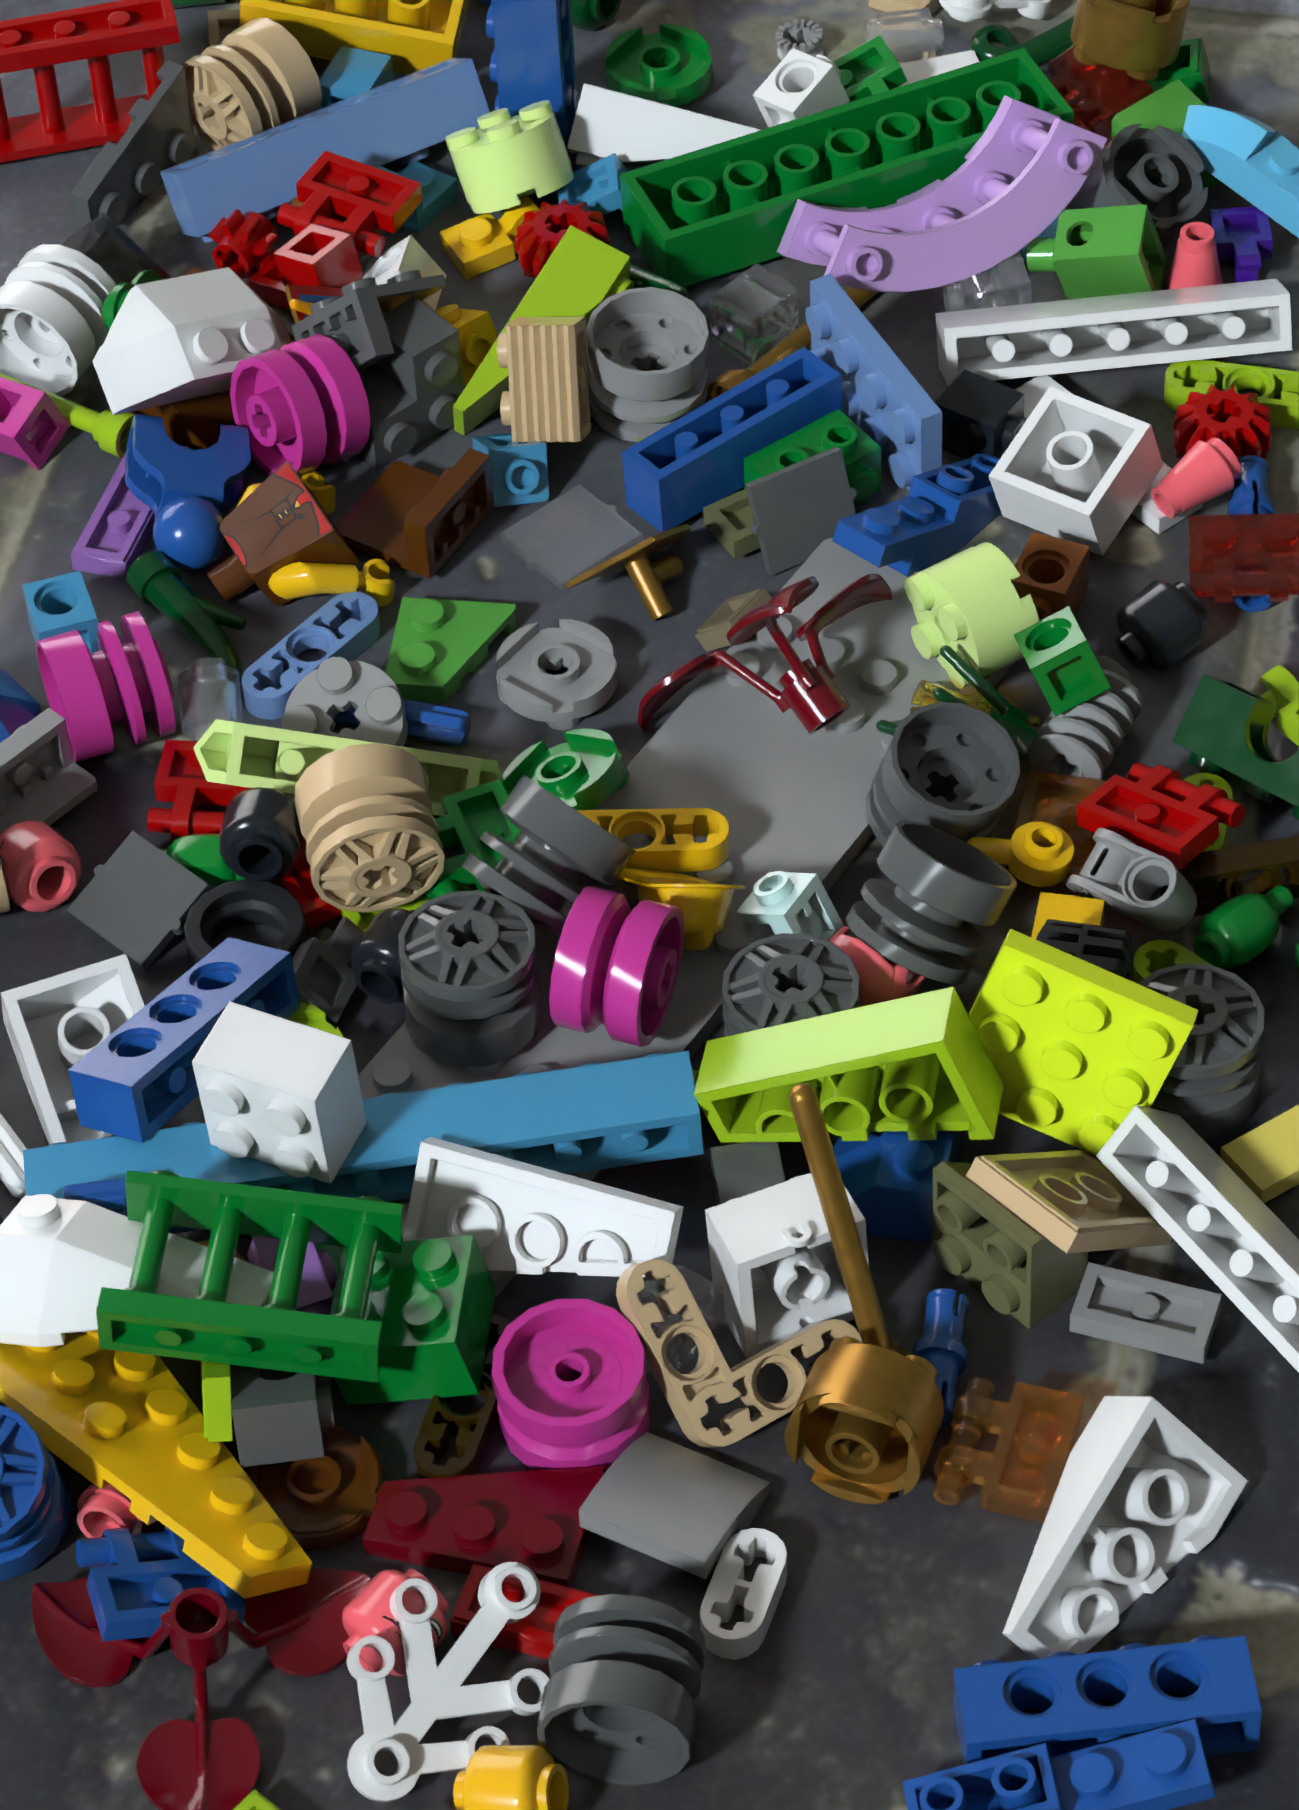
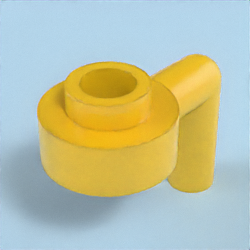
M1047 822L1026 823L1015 830L1011 839L972 837L967 841L968 844L981 850L998 863L1007 864L1012 874L1020 881L1037 887L1053 886L1063 881L1069 873L1074 854V844L1070 836L1060 827Z

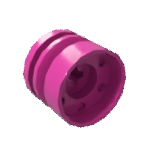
M139 611L121 616V631L124 644H121L110 620L97 623L99 651L90 653L87 644L77 629L36 641L37 660L49 706L53 711L66 719L73 761L75 763L114 751L112 723L121 721L126 733L134 744L146 741L144 713L157 737L172 734L176 731L173 710L174 692L169 670L158 642L152 637Z

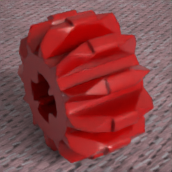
M565 198L560 205L552 206L542 202L540 211L524 212L523 223L517 226V235H515L516 253L519 254V265L522 267L524 276L535 278L538 276L570 225L611 246L610 236L607 235L606 223L603 220L602 213L590 211L587 202H581L575 206L569 205Z
M1210 384L1206 394L1190 392L1187 402L1178 406L1177 414L1174 416L1173 446L1176 449V457L1182 459L1197 441L1207 442L1215 437L1222 440L1233 451L1237 459L1247 455H1255L1267 459L1268 451L1272 447L1273 434L1271 432L1272 418L1269 407L1258 402L1257 393L1239 394L1236 385H1233L1228 391H1219L1214 385Z

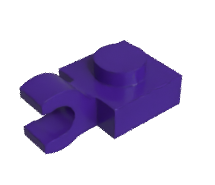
M1255 206L1209 209L1208 225L1215 232L1214 238L1219 261H1233L1234 283L1258 281L1261 259L1272 258L1273 238L1268 216Z

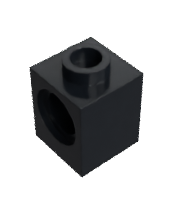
M965 369L935 401V404L942 411V450L963 459L971 458L976 454H988L1001 458L1026 422L1024 420V393Z

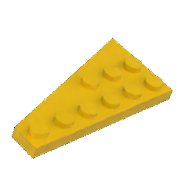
M98 1330L65 1333L64 1345L33 1347L0 1343V1401L25 1419L48 1450L101 1490L111 1484L131 1499L129 1511L147 1525L158 1520L185 1540L182 1552L244 1599L307 1584L312 1561L223 1442H208V1438H204L202 1413L158 1355L101 1349L99 1347Z

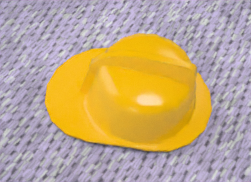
M625 867L618 876V879L636 885L639 902L652 900L680 907L684 916L683 950H706L713 940V935L722 932L727 924L734 890L745 889L743 885L716 884L685 874L647 868Z

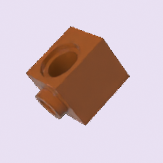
M1032 531L1015 564L1021 576L1011 580L1020 599L1029 594L1031 595L1039 621L1068 606L1075 616L1088 590L1090 546Z

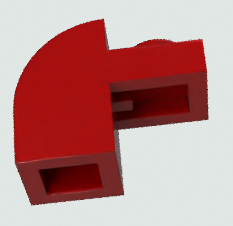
M311 223L274 252L275 258L247 279L249 287L264 302L290 309L284 289L288 284L342 288L351 282L362 279L363 273L351 234Z

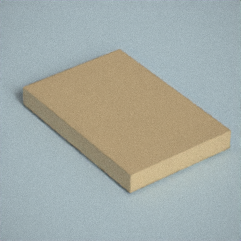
M1084 1150L982 1155L974 1159L965 1176L1066 1254L1168 1245L1173 1240L1168 1232L1110 1170Z

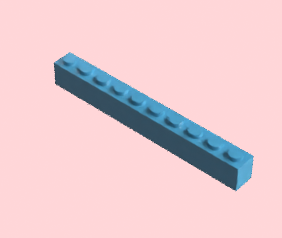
M689 1051L669 1054L654 1053L642 1058L602 1064L587 1063L575 1068L535 1074L520 1073L508 1078L474 1083H453L446 1087L407 1093L393 1092L379 1097L363 1099L367 1124L331 1184L308 1176L302 1178L294 1177L283 1172L275 1165L247 1156L243 1158L230 1156L221 1151L217 1146L210 1144L206 1123L191 1122L179 1127L159 1129L143 1143L116 1135L72 1143L57 1142L46 1147L23 1150L27 1196L49 1194L55 1198L65 1199L64 1186L122 1179L126 1178L127 1170L146 1173L162 1170L187 1178L350 1198L374 1196L388 1202L411 1197L420 1143L429 1137L567 1175L704 1154L700 1111L698 1101L694 1096L695 1083ZM122 1209L111 1210V1211H114V1212H122ZM171 1225L169 1233L175 1234L201 1229Z

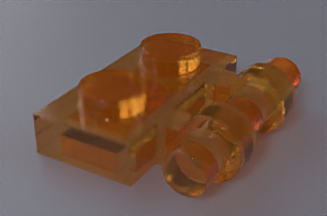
M981 1377L971 1378L965 1395L958 1397L954 1403V1411L949 1419L951 1426L954 1428L949 1445L940 1448L933 1471L938 1479L933 1491V1497L942 1504L957 1505L960 1502L964 1487L972 1483L983 1485L981 1509L1044 1523L1075 1442L1083 1415L1084 1396L1016 1381L1010 1401L1007 1403L992 1399L995 1391V1386L992 1382ZM988 1433L999 1435L994 1453L976 1449L980 1437Z

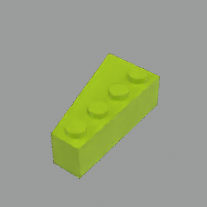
M953 986L708 1040L694 1096L720 1143L801 1142L789 1102L791 1089L800 1083L809 1084L815 1089L828 1132L842 1136V1141H868L870 1132L907 1131L909 1140H937L938 1131H968L970 1140L994 1139L1004 1084Z

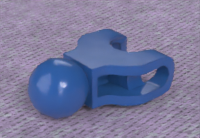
M134 413L126 446V486L137 499L147 504L154 512L153 541L157 551L163 552L177 568L184 571L204 569L217 561L226 547L227 540L219 528L221 521L224 519L222 512L233 507L241 496L243 487L242 477L248 471L251 460L248 429L242 426L220 424V436L216 444L208 449L192 450L177 445L167 436L162 417Z

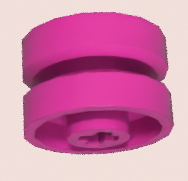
M316 334L284 345L281 350L272 349L241 360L235 367L230 386L233 418L236 426L247 427L251 457L268 476L272 475L287 461H289L299 475L318 469L320 464L328 465L362 452L369 439L371 423L368 397L360 375L348 354L333 339Z
M594 886L585 887L575 899L566 918L556 950L549 994L550 1017L554 1024L589 1033L595 1031L604 1021L606 1031L612 1040L640 1047L650 1045L659 1033L667 1015L678 979L684 943V916L680 907L652 900H643L630 911L629 904L623 893Z
M555 1299L526 1310L506 1326L493 1350L492 1380L495 1396L498 1400L497 1410L500 1428L510 1452L530 1470L605 1465L607 1471L631 1443L645 1432H648L650 1428L651 1400L649 1384L646 1379L645 1349L634 1325L617 1310L589 1299Z

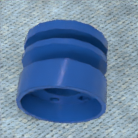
M0 1405V1581H5L34 1570L55 1552L68 1528L71 1495L63 1471L49 1454L37 1433L19 1413Z

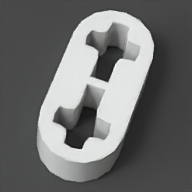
M760 1528L741 1530L730 1537L724 1546L700 1610L701 1631L705 1635L706 1647L711 1653L721 1658L736 1660L748 1657L759 1649L765 1639L786 1585L788 1574L787 1551L784 1542L775 1533ZM755 1557L767 1559V1564H760L752 1582L745 1581L744 1565H751ZM737 1604L744 1606V1622H737L733 1630L721 1628V1623L729 1622Z

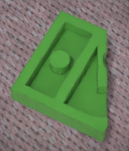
M402 597L385 673L394 681L403 699L445 704L461 687L462 679L467 674L476 671L489 657L488 645L502 631L511 634L517 627L516 604Z

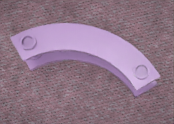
M1004 95L994 118L984 134L964 156L967 161L943 181L937 179L919 191L897 199L895 204L872 209L866 207H831L798 199L777 252L785 257L809 264L827 266L824 276L831 274L838 284L858 289L879 292H909L937 288L965 280L1004 261L1039 236L1062 213L1078 193L1094 168L1108 138Z

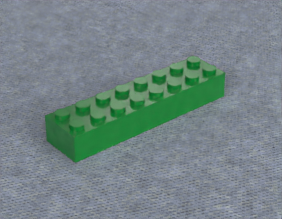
M1022 48L620 174L623 227L656 275L673 281L682 287H687L783 256L777 250L798 199L831 207H866L872 209L895 204L897 199L917 192L937 179L943 181L967 161L964 156L984 134L994 118L1004 95L1051 113L1073 124V110L1027 51Z

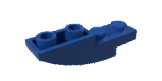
M976 454L971 458L942 465L940 468L913 476L908 497H903L898 501L876 508H869L864 512L838 520L832 542L879 568L887 565L907 577L913 575L916 571L920 572L962 548L1001 514L988 477L1000 458L988 454Z
M1195 1719L1051 1757L1046 1743L902 1781L908 1810H1170L1216 1797L1201 1734Z

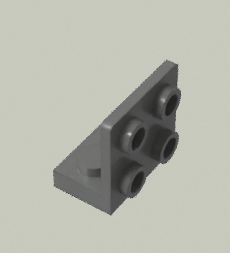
M420 270L398 274L388 279L387 284L377 285L373 277L360 279L341 288L343 296L328 298L311 305V315L294 324L291 328L296 341L316 334L333 339L348 354L359 373L395 353L390 340L389 328L381 310L389 312L414 296L422 301L445 288L447 284L444 275L422 278Z

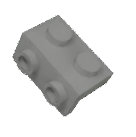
M47 708L30 722L17 728L11 736L0 743V834L13 824L26 820L41 821L50 826L98 789L96 778L73 761L66 719L51 708Z

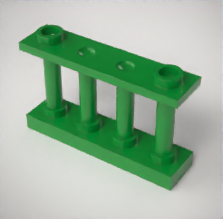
M127 1170L125 1190L128 1220L143 1223L129 1287L123 1290L101 1287L96 1309L99 1347L101 1349L378 1383L382 1363V1322L366 1320L365 1315L377 1251L401 1253L403 1204L386 1202L374 1196L350 1198L180 1177L173 1172L162 1170L150 1173ZM171 1225L212 1230L197 1297L187 1298L156 1293ZM239 1234L280 1239L268 1305L263 1307L226 1302ZM308 1242L349 1247L337 1314L324 1315L295 1310Z

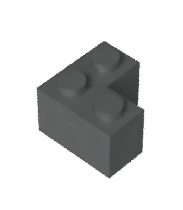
M415 296L383 315L389 328L390 340L395 353L374 364V367L360 375L368 397L371 423L368 442L362 452L357 455L376 471L399 457L408 454L412 449L442 431L451 428L454 425L453 405L464 390L458 330Z

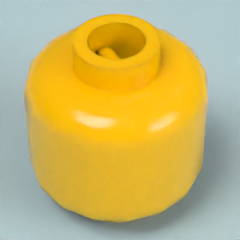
M485 1745L481 1746L470 1757L466 1770H461L457 1774L453 1788V1799L456 1810H567L569 1784L565 1769L561 1764H555L553 1757L542 1746Z

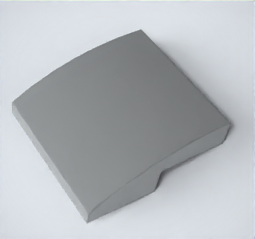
M645 1432L621 1453L593 1488L579 1509L580 1527L703 1579H707L730 1537L741 1530L748 1529L771 1491V1482Z

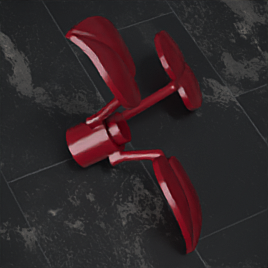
M873 573L863 576L834 595L814 616L797 630L795 634L800 641L807 640L816 667L810 659L800 660L779 627L777 619L785 613H791L793 608L816 591L819 583L814 576H811L783 589L772 597L768 604L762 605L742 617L726 635L731 645H740L764 627L767 628L792 668L779 679L785 688L782 692L722 649H717L707 655L704 653L688 661L660 679L640 702L638 710L639 727L645 733L655 713L679 689L700 674L716 667L724 666L773 700L782 713L792 709L810 735L819 731L850 707L847 700L832 681L836 676L827 664L819 641V633L826 626L861 606L883 600L891 601L892 593L889 585L879 574Z
M332 1568L310 1569L307 1584L246 1598L244 1600L246 1611L243 1620L248 1628L238 1621V1614L235 1610H227L226 1604L219 1594L207 1588L196 1587L181 1592L173 1599L169 1611L161 1614V1625L150 1637L103 1642L86 1587L88 1577L59 1583H35L32 1588V1615L39 1643L53 1667L70 1681L88 1687H111L119 1684L128 1675L132 1666L133 1656L141 1659L150 1658L170 1635L171 1649L175 1657L183 1664L193 1667L195 1722L186 1719H171L151 1730L142 1741L137 1754L136 1766L140 1786L149 1801L159 1810H233L255 1788L261 1766L260 1748L252 1729L241 1719L222 1718L209 1722L207 1667L215 1664L225 1655L229 1646V1632H231L250 1649H259L266 1645L267 1655L271 1664L283 1673L293 1676L312 1677L336 1669L346 1661L348 1655L343 1648V1643L349 1638L342 1623L343 1609L371 1581V1578L367 1574Z

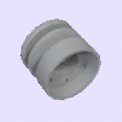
M654 287L627 289L606 298L592 312L586 328L591 416L603 430L621 440L637 443L638 439L650 436L708 402V372L706 366L709 360V331L705 315L693 301L675 291Z

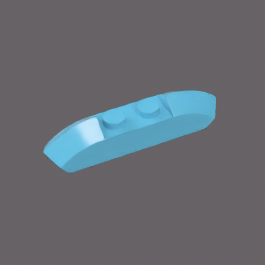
M1189 105L1182 137L1197 151L1205 170L1299 238V147L1268 125L1250 116L1211 106Z

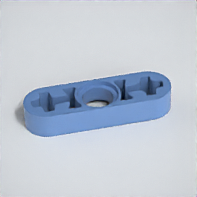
M354 591L336 595L250 665L242 676L243 695L248 712L257 718L265 720L282 718L287 701L294 688L307 674L318 669L324 660L331 657H342L348 661H353L374 644L381 632L376 601L371 596L362 592ZM307 649H321L327 652L322 659L313 662H306L296 658L299 653Z

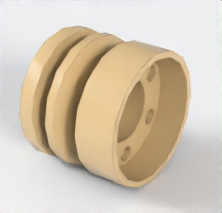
M266 17L250 20L228 34L220 45L209 46L201 55H195L183 64L185 67L193 128L213 151L321 109L322 92L319 77L309 56L291 33L281 24Z
M379 743L351 745L324 755L305 769L295 785L294 803L301 834L306 840V857L311 866L312 884L323 901L342 910L362 913L381 911L411 902L432 888L443 872L445 853L442 842L438 837L439 829L437 822L431 813L432 800L425 771L416 756L397 746Z

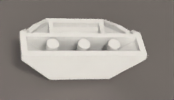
M229 267L135 285L130 289L110 327L104 344L100 346L92 362L113 415L230 391L232 373L239 361L272 349L281 350L282 346L292 342L283 319Z

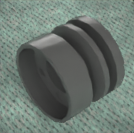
M935 702L914 709L898 724L865 799L867 821L882 846L885 845L895 824L900 820L916 821L935 827L965 842L972 837L990 838L997 826L999 817L1003 814L1013 795L1020 776L1018 750L1007 730L986 712L963 703Z
M523 775L500 808L504 816L520 831L512 842L497 834L485 831L480 840L503 855L502 859L495 868L478 856L470 853L462 867L473 874L486 892L504 896L523 908L536 929L561 935L567 916L561 913L560 910L567 900L574 903L575 899L582 892V889L577 885L583 876L586 875L602 883L613 885L636 850Z
M900 820L895 824L876 860L880 870L891 881L869 879L864 883L860 891L864 901H857L852 906L846 917L848 927L861 941L876 952L910 971L947 984H963L974 967L970 956L977 957L986 945L983 935L971 923L994 926L999 921L1013 895L1017 883L1013 875L1000 863L967 842L929 825L916 821Z
M474 890L444 894L426 901L412 912L400 930L398 940L406 1028L417 1048L437 1061L461 1067L490 1065L514 1056L532 1041L541 1022L535 929L524 909L504 896Z
M781 933L754 941L735 954L723 974L724 1037L860 1007V977L852 959L834 943L809 934Z
M1182 963L1156 970L1138 984L1198 1010L1187 1040L1150 1108L1180 1115L1204 1141L1228 1135L1249 1119L1258 1103L1260 1063L1264 1036V1007L1255 990L1235 973L1213 965Z
M608 1594L587 1597L566 1607L555 1623L553 1634L554 1648L550 1652L549 1657L550 1680L544 1687L537 1725L539 1746L544 1747L555 1763L561 1764L563 1768L573 1774L602 1783L621 1785L656 1783L680 1773L690 1760L696 1722L694 1700L700 1693L701 1671L704 1668L706 1656L705 1635L693 1619L674 1607L641 1596Z

